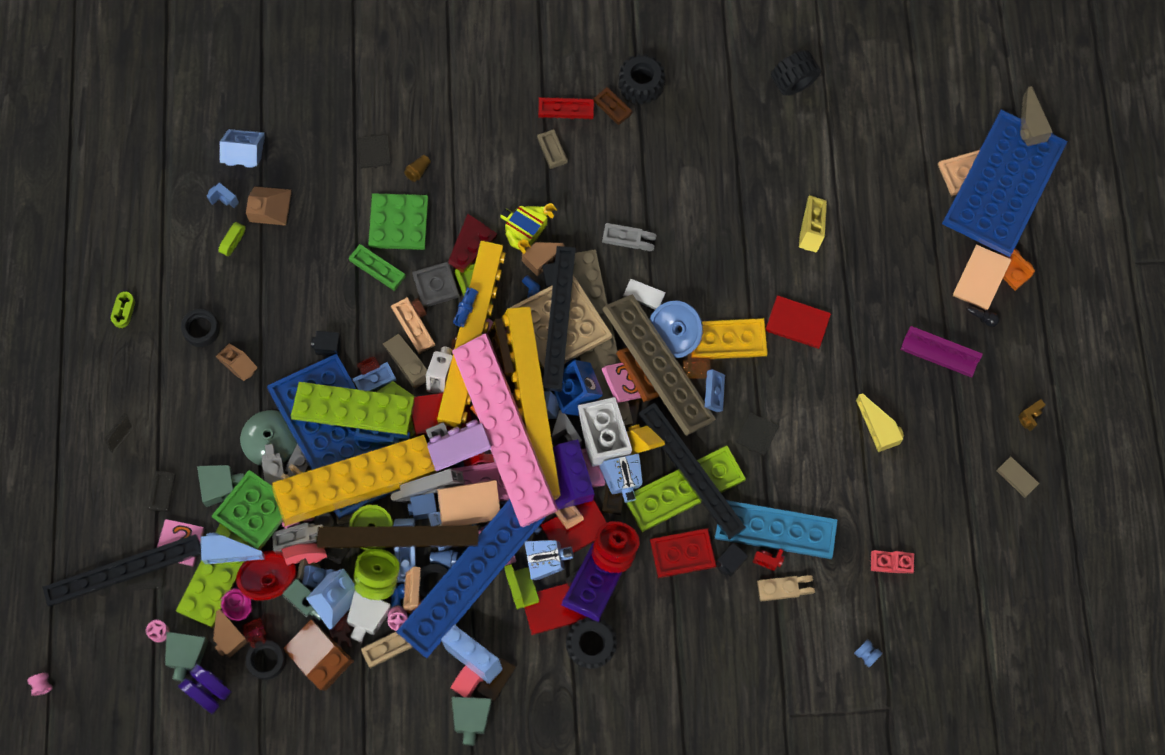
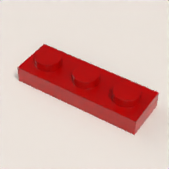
M539 98L538 115L543 118L593 119L594 99Z

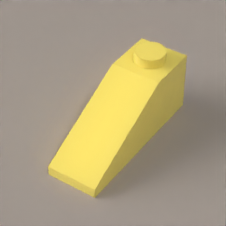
M809 195L800 232V248L817 253L825 237L826 200Z
M863 393L859 394L856 402L878 452L900 445L904 437L901 427H898L891 417Z

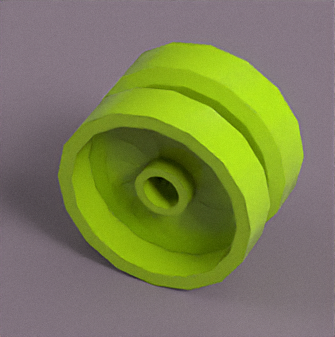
M366 505L354 512L350 519L349 527L393 526L394 522L384 508L378 505ZM361 548V549H363V550L366 551V550H370V549H382V550H385L386 548Z
M370 549L361 553L356 560L353 576L356 592L370 600H383L390 597L396 589L400 571V564L397 558L390 552L382 549Z

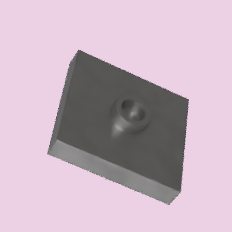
M448 262L412 272L424 308L459 298Z

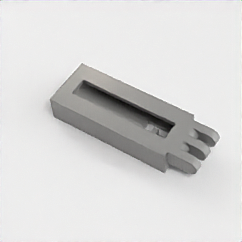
M448 469L400 485L401 491L392 493L391 499L405 503L411 501L410 497L429 493L435 494L437 489L465 484L463 472Z

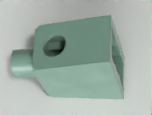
M229 465L198 466L203 504L208 507L224 501L244 477V473L233 475Z
M295 579L285 590L283 597L305 617L311 615L319 622L321 618L311 605L306 607L302 604L304 600H307L306 598L311 591Z
M167 632L165 665L175 669L173 680L183 681L187 671H191L196 664L200 665L208 645V640L205 637Z
M452 697L455 732L463 733V745H475L476 734L485 733L491 708V699Z

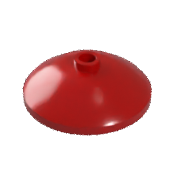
M264 551V560L245 561L240 566L236 575V583L239 591L245 597L253 600H269L283 594L296 578L295 564L287 565L282 552Z

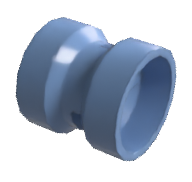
M868 639L854 654L858 658H862L864 664L870 667L883 653L879 649H875L872 642Z

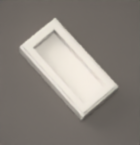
M630 279L623 297H627L633 294L639 304L656 310L661 305L665 292Z

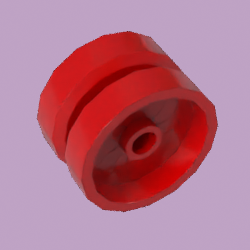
M612 521L605 523L599 528L592 547V558L595 564L602 570L610 573L626 571L632 566L640 544L639 536L631 526L623 522Z

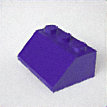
M578 439L553 447L560 496L554 500L558 510L593 501L595 493Z

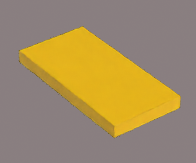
M764 318L702 321V339L698 347L691 353V360L767 356Z

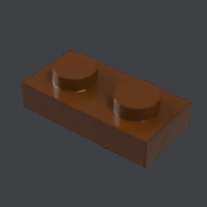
M607 87L594 98V102L618 125L632 115V110Z

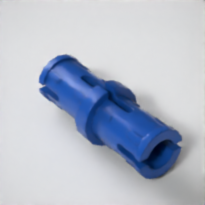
M473 288L466 289L462 302L458 304L459 309L453 320V324L456 326H465L469 314L473 311L472 306L478 295L477 290Z

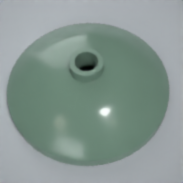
M267 410L255 414L245 423L241 432L240 443L244 454L251 462L262 466V455H266V444H274L275 453H280L283 463L291 458L297 446V442L279 411ZM270 432V437H264L265 433Z

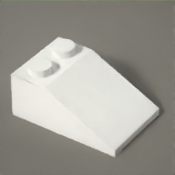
M615 397L578 405L586 451L592 467L601 465L603 461L630 456L632 447Z

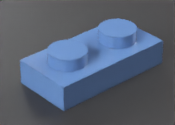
M388 362L353 378V381L358 390L374 392L390 382L396 381V378Z
M715 370L707 371L705 408L721 412L723 411L725 375Z

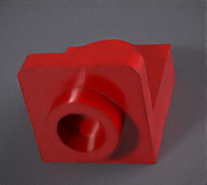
M482 452L463 460L464 467L493 463V454Z
M779 549L776 558H773L769 552L757 551L753 563L775 571L777 566L781 567L785 558L782 555L783 549Z

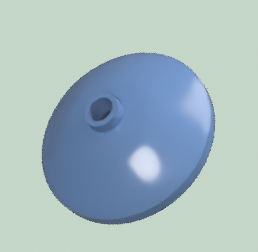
M669 301L656 308L651 315V323L675 358L691 354L700 344L703 335L702 320L696 309L688 303ZM679 326L682 327L681 333L678 331Z

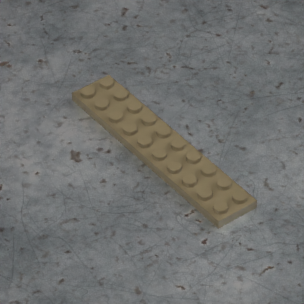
M596 249L575 253L573 275L612 334L611 339L579 355L580 361L589 362L592 365L603 396L597 400L600 401L614 398L602 368L618 364L620 361L616 354L618 351L612 323L602 310L608 304ZM628 401L617 403L624 426H633Z

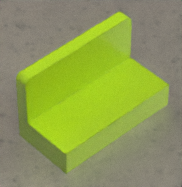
M512 564L504 566L516 609L539 603L529 568L514 571Z

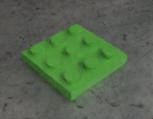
M372 194L369 248L425 250L428 195Z
M248 470L211 516L225 528L258 550L264 546L283 522L272 486L250 470Z

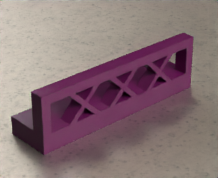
M910 326L900 348L904 352L971 378L983 355L980 352Z

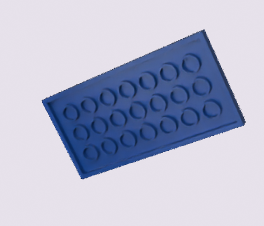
M1000 110L942 224L1010 257L1068 141L1051 134L1047 142L1027 146L1020 135L1021 119Z
M337 354L267 385L270 395L311 470L388 446L387 444L355 440L356 428L291 419L299 382L356 389ZM396 491L334 510L337 518L341 519L357 511L360 507L369 505Z

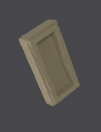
M554 129L537 135L550 169L567 163V158Z
M1011 456L996 470L1024 498L1040 484Z

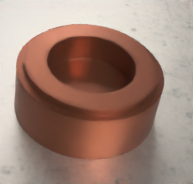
M418 298L411 302L419 317L422 318L427 315Z

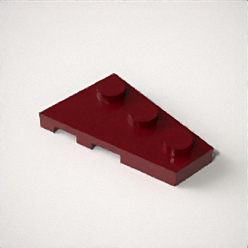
M467 214L448 263L464 273L475 262L480 242L492 243L497 238V233Z

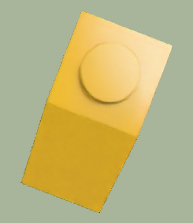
M637 424L628 427L627 435L632 447L630 455L665 445L664 441L649 426L640 428V425Z

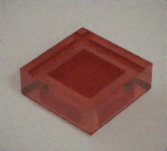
M374 356L357 363L362 375L380 367Z

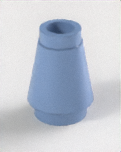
M455 550L431 552L430 564H439L450 569L460 558V553L455 552Z

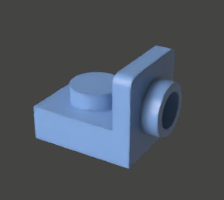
M220 183L213 186L208 192L207 198L212 205L218 199L226 206L229 204L233 208L239 204L237 197Z
M306 565L302 584L315 589L329 573L336 570H325Z

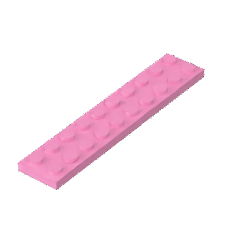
M485 333L452 350L478 419L483 424L491 444V452L520 526L525 527L558 511L489 335Z

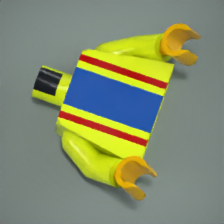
M552 203L547 204L545 207L519 206L514 213L505 208L500 218L507 222L505 225V235L510 246L521 250L525 254V248H531L546 227V216L548 215L550 218H553L554 214L552 211H557V208Z

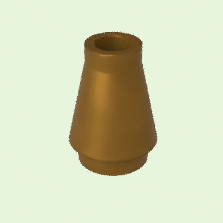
M422 155L419 159L406 166L404 171L406 177L413 182L420 180L427 166L431 163L430 159Z

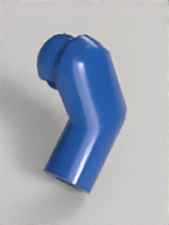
M530 276L524 277L522 283L529 288L527 298L539 293L540 285Z
M400 584L391 595V608L401 606V601L404 599L405 584Z

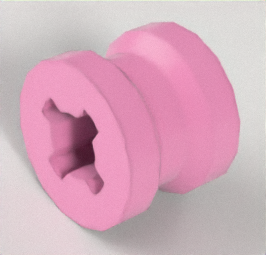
M394 606L388 611V625L391 629L397 631L408 618L407 611L402 606Z
M160 620L150 622L146 628L147 636L158 643L164 642L167 632H170L168 626Z
M40 673L27 680L28 684L32 686V696L42 695L52 690V685L48 683V673Z

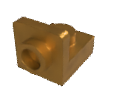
M1042 399L1028 407L1018 416L1021 425L1029 431L1037 426L1034 419L1043 413L1041 410L1046 406Z

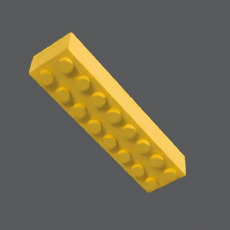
M424 435L273 482L272 489L284 525L288 526L399 490L400 485L436 474L437 471L434 468Z

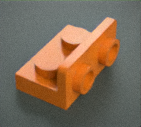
M1015 248L1010 257L1002 253L1000 255L1011 259L1003 279L1016 291L1033 276L1035 270L1033 265L1025 261L1020 252Z

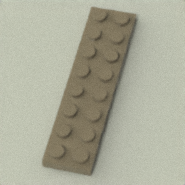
M633 294L606 305L602 310L684 434L687 436L713 423L716 420L708 408H705V402Z

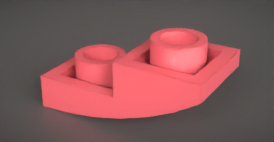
M317 543L298 544L282 549L287 565L298 563L305 558L308 564L327 557L325 548H318Z
M873 550L871 551V571L914 573V553Z
M465 665L450 688L464 698H470L479 681L483 682V679Z

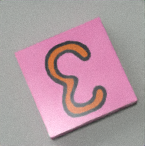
M623 363L608 365L602 368V372L617 403L641 398Z
M165 519L157 547L195 534L198 536L201 544V537L205 529L204 527ZM197 557L179 562V564L194 567Z

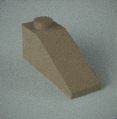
M1032 86L1027 88L1023 96L1020 128L1021 138L1027 146L1047 142L1053 132Z
M399 334L383 343V346L414 390L426 382L427 369Z

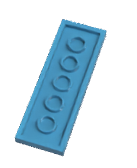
M726 500L746 529L729 540L717 524L715 539L775 550L781 548L787 552L827 559L833 558L837 519Z

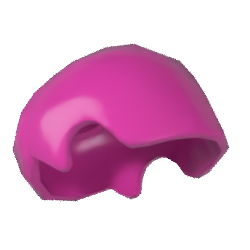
M233 588L226 591L221 598V609L230 620L240 621L245 619L252 611L251 599L245 597L238 588Z

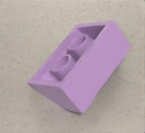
M477 419L466 423L464 428L459 429V427L449 430L448 434L442 437L441 435H436L430 438V442L427 443L436 471L492 449L483 424L477 421Z

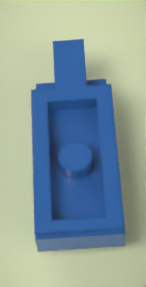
M356 428L354 438L355 440L393 445L409 440L410 432H408V435Z

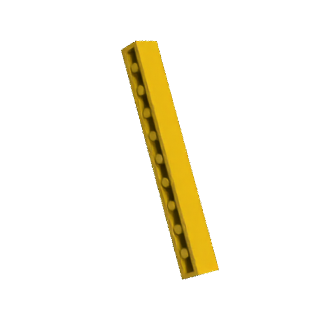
M485 241L480 242L469 287L477 290L478 295L472 306L473 311L469 314L465 326L459 328L454 349L488 332L489 322H486L488 315H492L493 305L491 301L492 298H496L498 287H495L496 280L500 281L502 273L499 267L500 263L504 264L506 253L503 252V245ZM453 355L437 420L438 424L444 422L445 426L459 427L461 429L462 423H466L468 412H465L466 405H470L471 398Z
M530 307L508 308L502 316L504 327H506V339L514 370L511 377L512 383L514 382L515 384L514 400L518 403L519 413L552 496L556 500L560 496L531 309Z

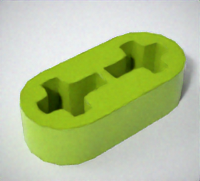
M235 222L231 226L219 246L220 253L226 256L232 254L245 233L246 228L244 225Z
M121 292L115 300L111 321L118 328L126 327L133 313L135 299L129 292ZM128 298L130 302H126L124 306L122 300ZM122 314L124 320L122 319L120 320V322H118L116 318H120Z

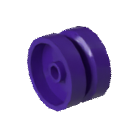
M196 664L190 671V674L198 683L194 684L188 678H184L178 687L213 715L219 708V703L211 696L215 694L221 700H225L231 691L209 670L205 671Z

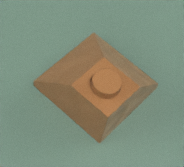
M254 187L248 196L246 209L249 222L286 225L292 191Z

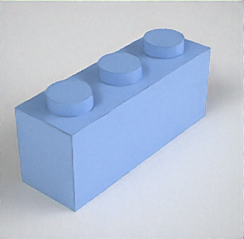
M456 625L441 639L445 649L488 684L501 672L502 666L499 659Z

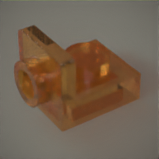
M688 354L687 360H683V371L686 372L687 377L707 378V371L710 370V358H692V354Z

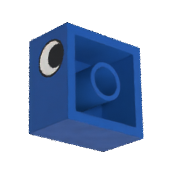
M574 360L564 368L562 392L554 391L561 412L577 416L579 415L578 405L595 402L603 396L591 363Z

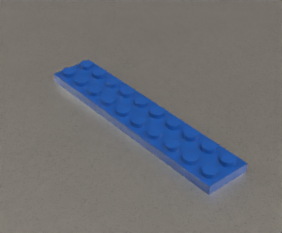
M509 499L478 535V547H468L396 633L427 659L439 645L444 635L456 625L546 517L521 527Z

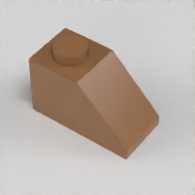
M535 242L531 248H525L526 253H522V262L538 277L543 272L542 265L552 264L555 261L557 246L565 247L563 243Z
M230 343L216 356L234 375L243 381L250 378L258 368L243 351Z
M220 609L216 611L213 639L217 644L215 649L221 656L226 654L230 658L248 641Z

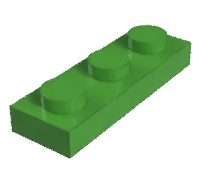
M361 244L349 257L350 262L394 291L406 277L403 272Z

